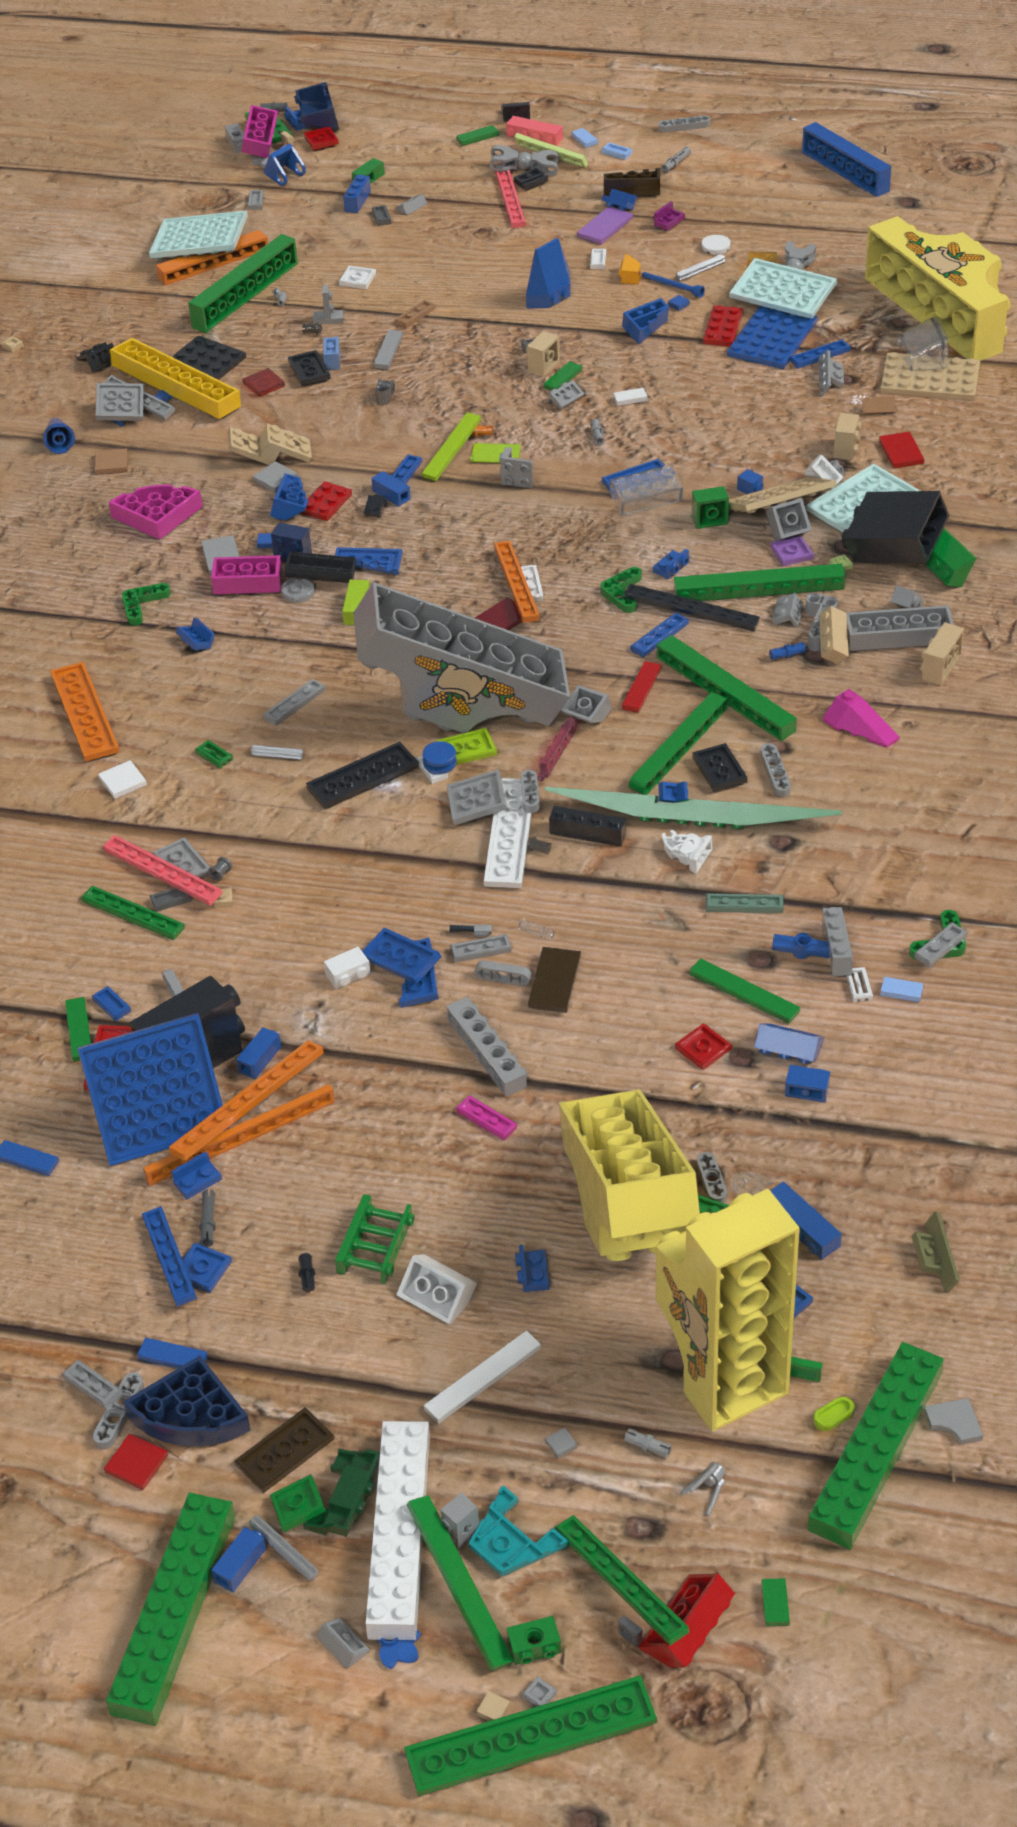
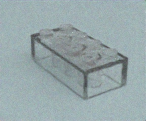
M672 464L614 478L610 481V495L621 516L682 501L683 486Z

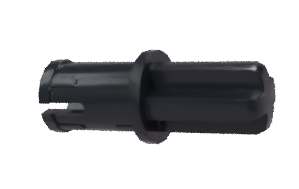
M303 1253L298 1259L300 1264L298 1275L301 1278L302 1290L310 1293V1291L315 1289L314 1276L316 1273L312 1266L311 1254Z

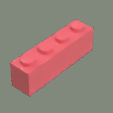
M513 116L506 123V132L509 137H514L516 133L555 146L563 139V126L516 116Z

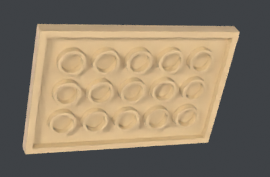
M887 352L881 393L975 401L980 360Z
M807 477L729 499V511L753 513L757 511V508L767 509L772 507L771 504L777 503V505L787 503L786 500L792 499L794 501L801 499L803 495L814 496L818 491L828 492L832 490V487L837 486L836 480Z

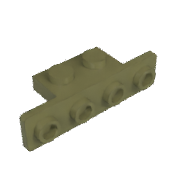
M935 1211L925 1222L928 1234L915 1232L911 1237L921 1271L940 1275L944 1291L950 1292L959 1282V1275L940 1212Z

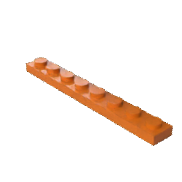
M511 541L494 542L495 552L522 622L531 623L539 621V612Z

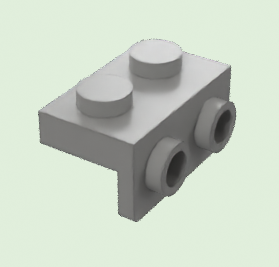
M796 593L781 596L777 599L772 618L775 625L789 620L794 627L799 625L803 602Z

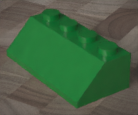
M944 528L928 562L924 564L947 586L962 587L977 558Z

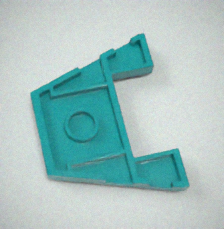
M504 1485L500 1487L495 1501H492L487 1515L481 1520L469 1541V1548L502 1577L568 1546V1540L554 1528L534 1543L504 1517L518 1503V1497Z

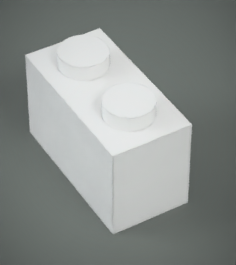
M359 947L324 961L325 975L335 989L370 975L369 960Z

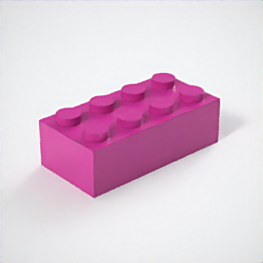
M251 105L241 152L265 158L269 157L278 111Z
M280 555L214 557L211 575L213 594L275 593L281 591L282 565Z

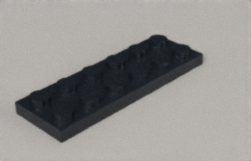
M397 742L306 783V787L325 809L419 767L416 758L401 742Z

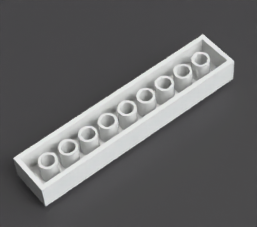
M383 1421L366 1614L368 1640H381L380 1638L394 1640L396 1637L399 1640H416L423 1537L407 1507V1503L410 1500L426 1496L430 1446L429 1422Z

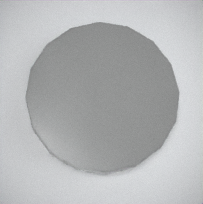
M291 578L281 586L282 597L291 603L305 602L312 598L315 593L314 585L308 579L297 580L296 578Z

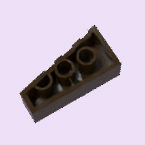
M655 168V171L643 169V172L640 173L629 171L626 174L622 172L604 174V195L609 196L611 189L636 195L637 197H642L643 195L655 197L660 195V168Z

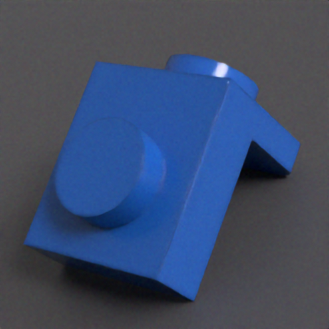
M659 782V801L678 803L687 800V782Z

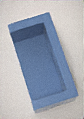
M339 337L324 338L323 357L324 364L328 370H340Z

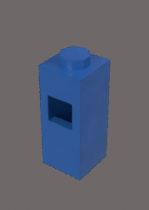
M382 471L371 478L372 491L383 496L393 504L400 507L411 500L410 486Z
M262 1027L236 1059L238 1072L256 1079L280 1050V1034L274 1030Z
M246 1527L242 1529L211 1570L214 1583L234 1593L266 1550L264 1537L257 1530L251 1531Z

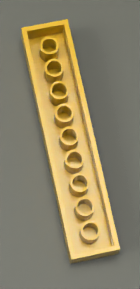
M130 338L110 349L112 366L151 386L164 390L166 393L215 418H223L225 415L241 407L240 390L134 338Z

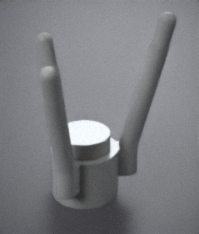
M711 1462L697 1478L681 1491V1495H685L688 1491L693 1492L703 1482L710 1487L715 1485L716 1488L706 1511L707 1516L710 1515L720 1489L725 1484V1481L722 1479L726 1474L724 1468L716 1462Z

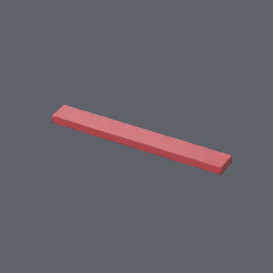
M510 170L505 172L495 171L511 228L525 227V219Z
M113 835L102 847L108 854L209 906L222 895L220 888L116 835Z

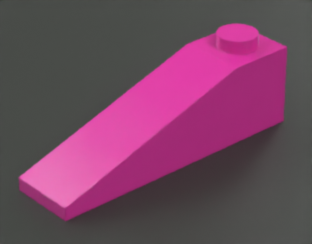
M850 689L836 696L823 717V721L835 730L842 731L843 729L849 731L852 736L860 735L866 737L867 741L886 748L900 740L898 734L861 696Z

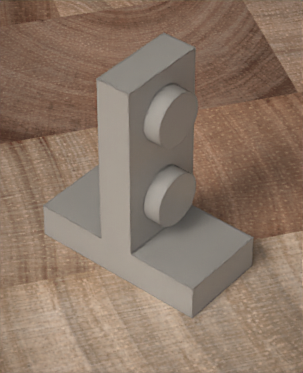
M323 285L324 311H313V325L343 323V310H334L333 304H330L332 291H329V285Z

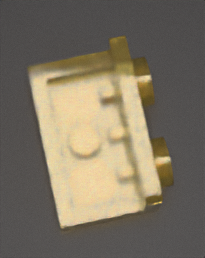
M748 251L747 268L754 258L777 263V252Z

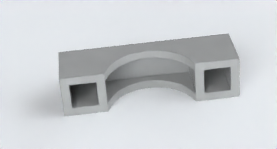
M842 907L823 908L822 930L824 938L828 939L832 976L852 975L853 955Z

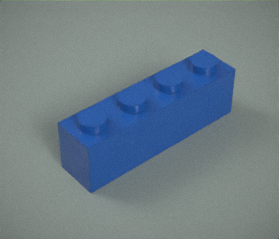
M784 1181L770 1190L799 1226V1241L805 1244L813 1255H817L823 1260L841 1247L842 1233Z

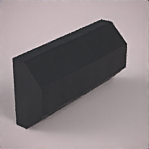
M290 551L285 565V575L291 578L349 583V580H354L356 558Z

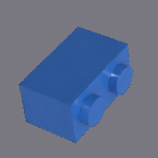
M789 1065L785 1083V1096L826 1103L830 1071Z

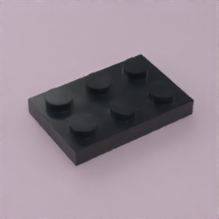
M317 350L288 357V363L301 386L331 379L330 373Z
M726 743L692 752L693 760L713 792L747 783L745 772Z

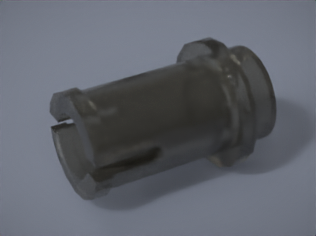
M303 323L302 328H304L302 330L303 333H316V335L322 333V325L319 323Z
M535 836L533 838L529 837L527 848L530 851L536 850L546 854L550 853L552 843L538 840Z

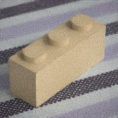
M830 606L819 613L821 657L838 664L849 657L847 614Z

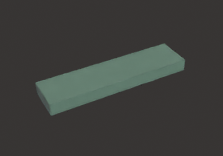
M707 894L706 912L783 913V895Z

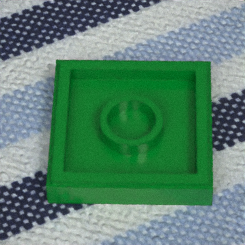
M312 1474L270 1494L280 1526L284 1532L326 1512Z

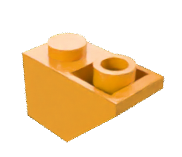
M625 254L624 260H621V268H619L621 283L639 284L641 277V263L628 254Z

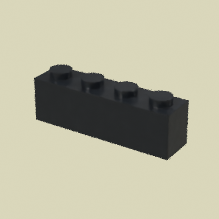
M554 806L549 817V832L552 835L621 847L626 836V818Z

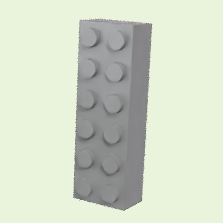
M949 605L846 613L849 651L928 646L931 638L935 637L937 629L941 628L944 622L954 625Z

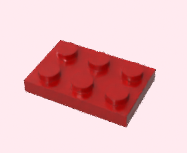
M324 481L308 498L307 507L301 513L328 521L352 496V489Z

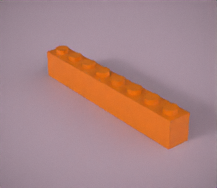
M260 230L240 236L236 248L232 252L220 251L216 254L211 252L203 255L191 254L187 257L181 256L157 264L158 278L164 285H168L250 257L268 244L267 236Z

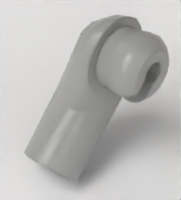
M275 288L272 293L278 300L277 304L284 306L287 295L285 292L280 291L279 288Z

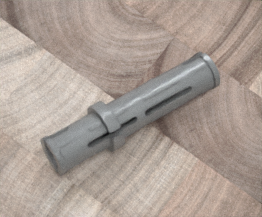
M684 147L676 155L668 158L667 162L661 166L662 171L667 173L670 169L675 168L679 162L690 155V148Z

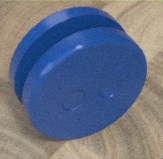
M443 741L428 744L423 750V765L428 772L445 774L455 768L457 763L456 750L450 743Z

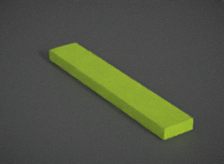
M469 412L464 415L422 472L423 478L433 481L439 479L480 423L481 416Z

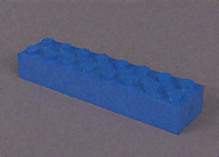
M817 122L803 127V154L875 197L890 192L891 166Z

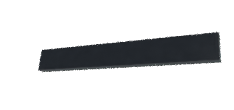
M631 583L624 593V598L753 632H755L760 617Z

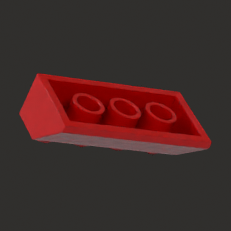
M719 1573L689 1574L667 1605L689 1627V1633L670 1646L651 1628L638 1648L670 1668H685L692 1662L693 1655L698 1648L705 1643L706 1636L717 1625L723 1611L730 1606V1601L734 1597L735 1592Z

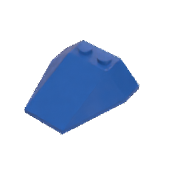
M558 238L535 249L526 291V308L528 309L551 308L571 296L570 269Z

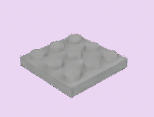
M97 383L96 420L143 421L144 385Z
M499 769L447 785L454 825L507 809Z

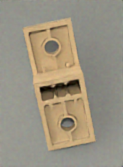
M267 423L259 438L232 427L227 431L229 451L267 465L275 462L280 452L308 463L312 458L310 439L294 434L289 430H283L276 425Z

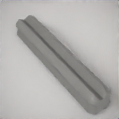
M252 745L251 755L302 760L304 755L302 749Z

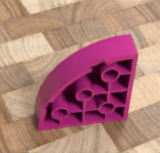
M170 484L140 487L134 489L135 492L123 493L109 501L111 518L159 540L203 507L199 490L186 486L177 488Z

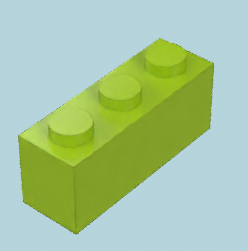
M349 580L342 611L344 625H354L353 613L369 589L370 580Z

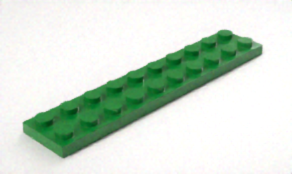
M639 1675L404 1747V1751L419 1797L656 1724L657 1717L642 1677Z

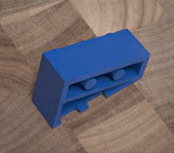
M662 298L623 312L622 327L640 344L668 321L669 306Z

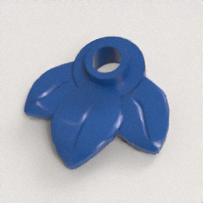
M417 1630L416 1640H399L396 1637L392 1641H386L380 1638L381 1640H378L381 1646L379 1657L382 1663L387 1668L393 1669L398 1661L404 1663L416 1662L418 1660V1651L414 1642L421 1637V1633Z

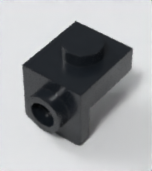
M378 494L374 496L369 495L364 514L381 518L383 507L387 506L385 498Z

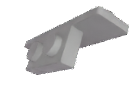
M827 349L818 359L821 396L827 392L831 383L839 388L844 384L843 365L838 361L831 360L830 350Z

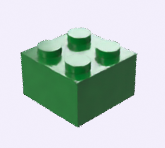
M724 486L692 491V520L696 529L728 524L729 497Z

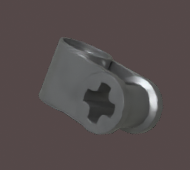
M378 380L376 386L377 404L387 405L390 403L395 392V380Z

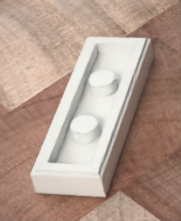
M536 565L521 566L534 602L543 601V593Z

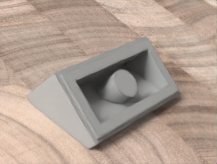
M420 194L401 203L395 209L405 215H409L425 206L427 202L424 195Z
M341 1618L322 1624L318 1633V1639L345 1668L351 1667L369 1653L370 1649Z

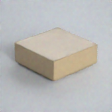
M13 336L2 343V347L12 353L24 346L23 341Z
M488 1691L477 1710V1716L488 1721L504 1717L510 1707V1701Z

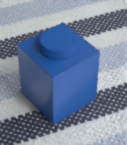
M749 469L737 476V490L749 494L763 489V476Z

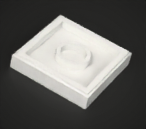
M348 266L339 280V286L367 289L376 275V269Z
M131 760L98 774L100 781L114 799L147 785L145 778Z

